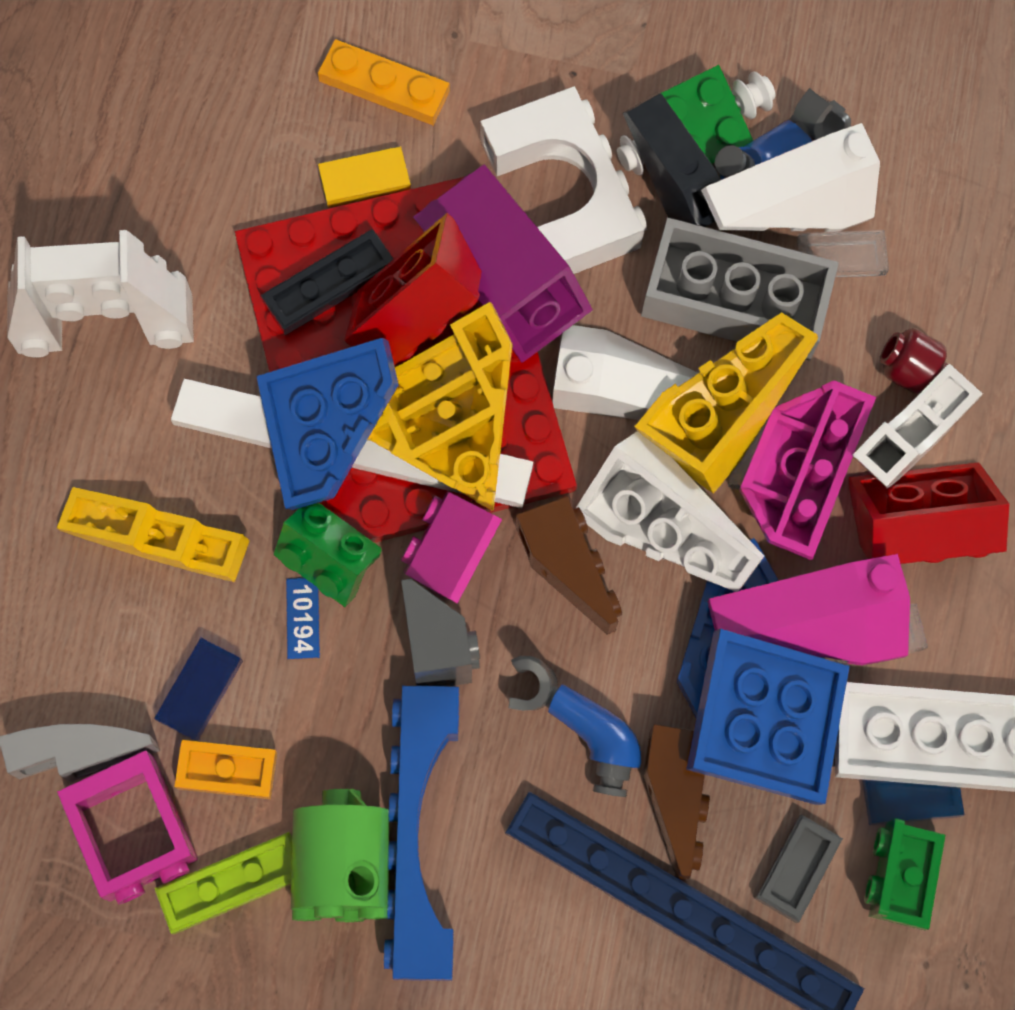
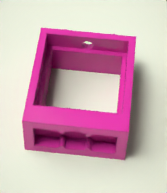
M147 750L57 791L99 896L104 900L111 902L116 899L118 905L132 901L145 893L144 885L161 878L162 883L178 879L190 871L188 864L198 860L155 757ZM147 782L175 850L111 879L83 811Z

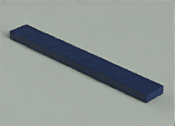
M530 791L505 832L507 836L801 1010H854L865 989Z

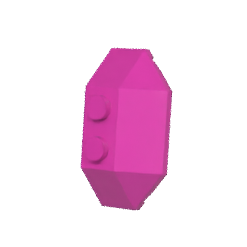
M833 380L822 385L819 389L805 393L773 409L739 489L768 543L807 559H813L875 402V396Z

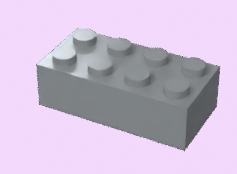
M667 218L641 317L738 342L782 312L818 335L817 342L805 359L810 361L820 342L839 262Z

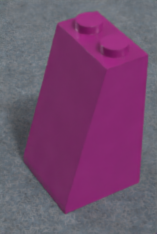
M485 164L473 173L466 175L457 185L438 199L430 202L422 211L414 216L423 232L427 231L446 213L454 218L482 271L478 289L480 296L476 303L479 307L489 302L493 304L513 344L512 351L522 363L593 311L570 266Z

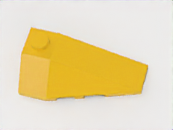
M781 312L736 343V348L714 363L711 360L698 368L700 371L698 374L680 386L674 384L662 392L634 427L644 437L672 457L694 481L714 494L746 454L817 342L818 335Z

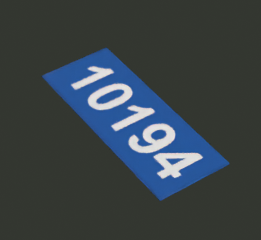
M305 578L286 579L288 659L320 658L318 588Z

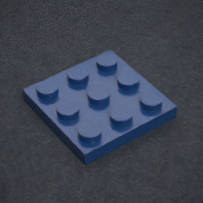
M724 629L714 631L686 770L815 805L826 804L850 666Z

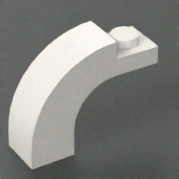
M948 364L899 415L889 423L884 422L853 454V457L888 488L932 449L983 393L951 364Z

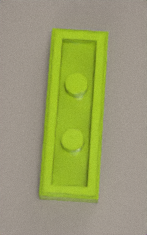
M287 832L154 888L170 933L173 935L291 885L292 835L290 832Z

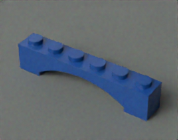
M402 686V699H393L392 726L401 727L400 746L391 747V774H399V793H390L389 822H398L397 841H389V870H396V889L389 890L387 919H394V939H385L384 969H393L394 980L453 981L454 931L453 929H443L428 900L420 868L418 833L422 801L433 767L448 742L458 741L459 687Z

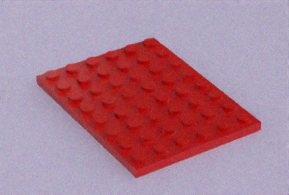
M464 177L234 231L269 372L350 348L351 346L344 339L357 293L287 335L283 333L262 302L260 295L371 229L377 234L391 256L396 258L424 233L414 219V216L422 211L430 202L438 199L457 185ZM476 303L465 314L457 313L448 321L446 328L438 337L433 340L428 337L418 346L411 358L452 336L454 332L450 324L480 308ZM512 351L500 454L533 461V469L523 505L575 492L577 484L538 352L522 363ZM398 362V363H397L396 365H394V366H395V368H396L397 366H399V365H401V364ZM356 468L350 469L333 499L319 502L374 543L426 530L429 523L422 520L434 496L443 499L446 492H450L489 513L514 507L495 502L494 511H491L464 494Z

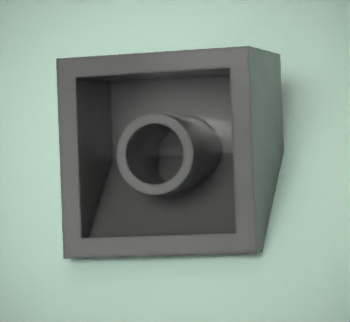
M412 579L401 580L416 685L449 687L472 683V669L480 668V654L476 631L467 632L465 618L415 581Z

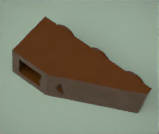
M567 496L517 514L516 530L532 569L606 635L615 632L619 622L617 617L622 616L621 606L613 590L606 592L600 575L605 574V568L596 548L589 550L583 535L588 533V526L579 507L573 509Z
M654 724L649 732L643 780L675 877L686 881L691 877L692 870H700L703 842L696 841L698 822L706 823L710 795L702 794L705 774L686 770L694 731Z

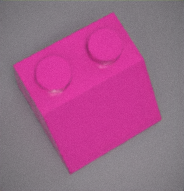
M446 492L443 499L434 496L422 519L429 523L421 540L414 536L412 537L401 561L407 564L404 570L407 576L458 604L502 519L450 492Z

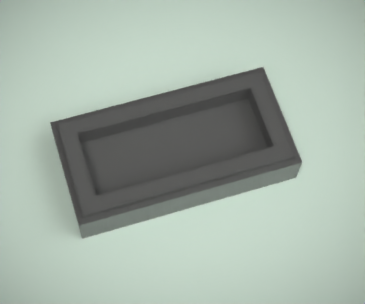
M799 815L760 887L755 900L791 921L799 923L843 838L807 817Z

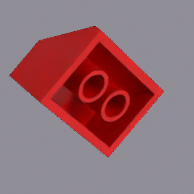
M446 213L358 290L344 339L351 347L384 338L389 341L394 365L398 362L403 364L410 360L418 346L428 337L431 340L438 337L446 328L448 321L457 313L465 314L476 304L480 296L478 289L482 271L451 215Z
M979 462L909 470L888 488L874 475L849 477V490L859 544L867 559L898 554L900 564L923 561L939 563L948 558L965 556L982 558L991 553L1007 552L1010 503Z

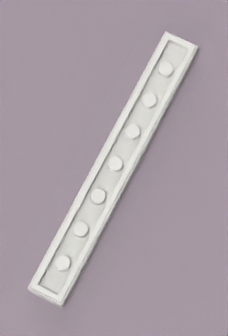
M189 379L183 380L171 417L173 425L272 448L260 396ZM370 440L366 441L352 468L463 494L391 454L390 451ZM500 454L495 502L523 508L533 469V461Z

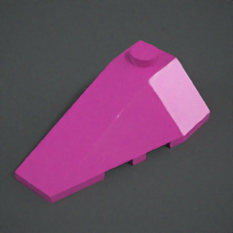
M898 554L855 561L708 600L715 631L724 629L820 658L845 660L848 664L868 665L908 656L910 595Z

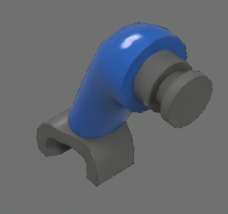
M809 88L798 102L789 120L784 121L743 147L730 145L722 148L715 158V168L720 174V179H725L812 142L811 138L817 140L831 133L851 127V118L845 112L846 109L835 100L826 101Z
M518 656L512 659V665L517 672L532 671L537 675L540 681V688L538 694L530 700L510 698L508 708L525 711L548 707L549 714L564 723L587 743L590 749L589 759L597 761L595 774L600 776L599 784H593L592 791L606 795L626 797L627 789L622 788L623 781H629L631 768H640L641 750L637 737L630 727L606 708L568 686L562 684L558 687V680L554 671L541 659L533 656Z

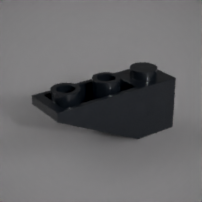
M656 93L623 112V116L667 217L702 227L715 222L701 190L708 185L720 181V178L713 165L661 93Z

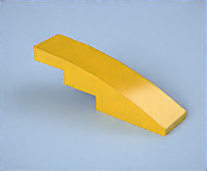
M72 487L56 527L62 532L106 547L231 582L236 580L250 542L243 534L204 526L194 518L158 511L148 503Z

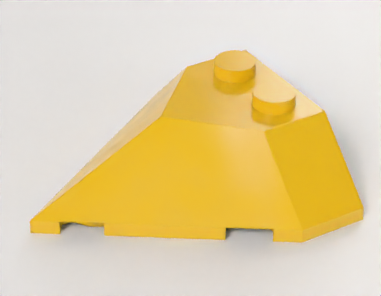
M489 302L450 324L454 332L452 336L395 368L399 385L367 440L376 443L390 451L391 454L447 486L460 491L489 510L494 511L513 344L493 304Z

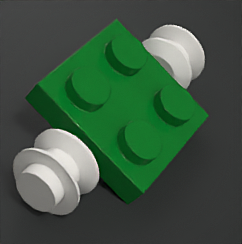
M717 65L661 94L712 164L722 148L730 145L743 147L753 141L743 116L748 119H754L757 113L756 108L759 106L767 112L772 109L775 90L768 77L761 76L755 71L751 72L748 78L749 83L745 85L741 80L737 79L733 82L731 92L720 65ZM625 135L621 136L617 155L626 171L632 170L636 175H641L643 173L644 161L635 141H632Z

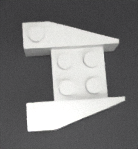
M119 230L120 242L30 247L25 236L17 237L15 261L11 268V281L8 283L7 338L18 354L28 357H44L49 352L62 351V320L78 321L84 316L89 315L123 318L128 316L129 313H135L150 345H156L164 349L177 348L182 343L194 342L192 292L187 279L179 271L170 273L167 270L166 261L159 255L148 256L144 252V243L127 230Z

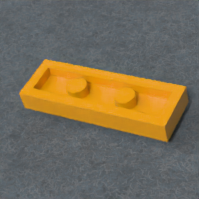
M337 39L334 40L318 71L319 82L433 126L450 93L449 82Z

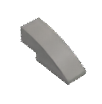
M58 724L29 728L0 736V747L7 773L19 780L57 767L59 775L71 782L103 771L147 750L150 754L160 751L158 742L148 734L125 728L95 724Z

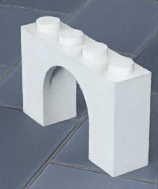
M575 86L480 121V142L496 177L534 162L548 159L562 160L573 164L588 177L594 194L582 209L537 227L567 262L573 274L640 249L644 231L647 230L642 210L639 206L633 207L628 197L629 186L624 173L621 170L616 171L610 160L612 152L607 138L603 134L598 135L593 125L595 117L592 107L587 99L581 100Z

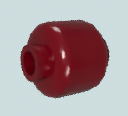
M912 328L905 330L903 333L895 332L888 339L881 352L880 363L883 364V373L888 380L917 394L921 393L948 365L946 363L947 350L940 341Z

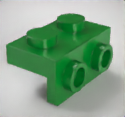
M315 503L299 508L284 522L274 556L281 560L288 569L296 571L315 585L322 594L346 607L356 597L365 571L380 557L382 548L322 504Z
M897 818L885 823V828L879 827L873 846V855L879 857L876 875L871 874L869 876L864 895V902L871 904L868 917L924 931L929 930L945 834L905 825V820Z

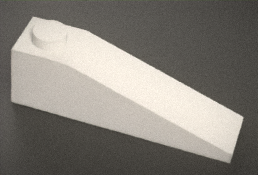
M860 123L821 137L704 187L701 191L719 230L765 231L768 228H790L791 231H804L807 228L825 229V232H839L874 217L880 161L863 124Z
M573 325L562 333L552 403L554 408L640 420L662 392L674 384L680 386L698 373L608 330Z
M638 431L613 448L576 508L579 507L587 525L607 541L620 546L626 543L646 551L645 556L657 561H660L662 558L685 567L687 573L735 592L742 588L764 558V555L679 464Z

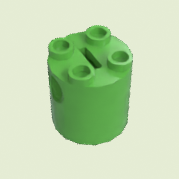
M354 789L322 791V805L294 809L291 870L292 920L320 921L321 918H335V922H364V919H387L389 899V810L382 807L366 806L361 800V791Z

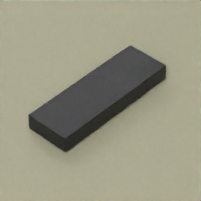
M371 229L260 296L283 333L287 335L357 293L363 285L394 258L374 230Z

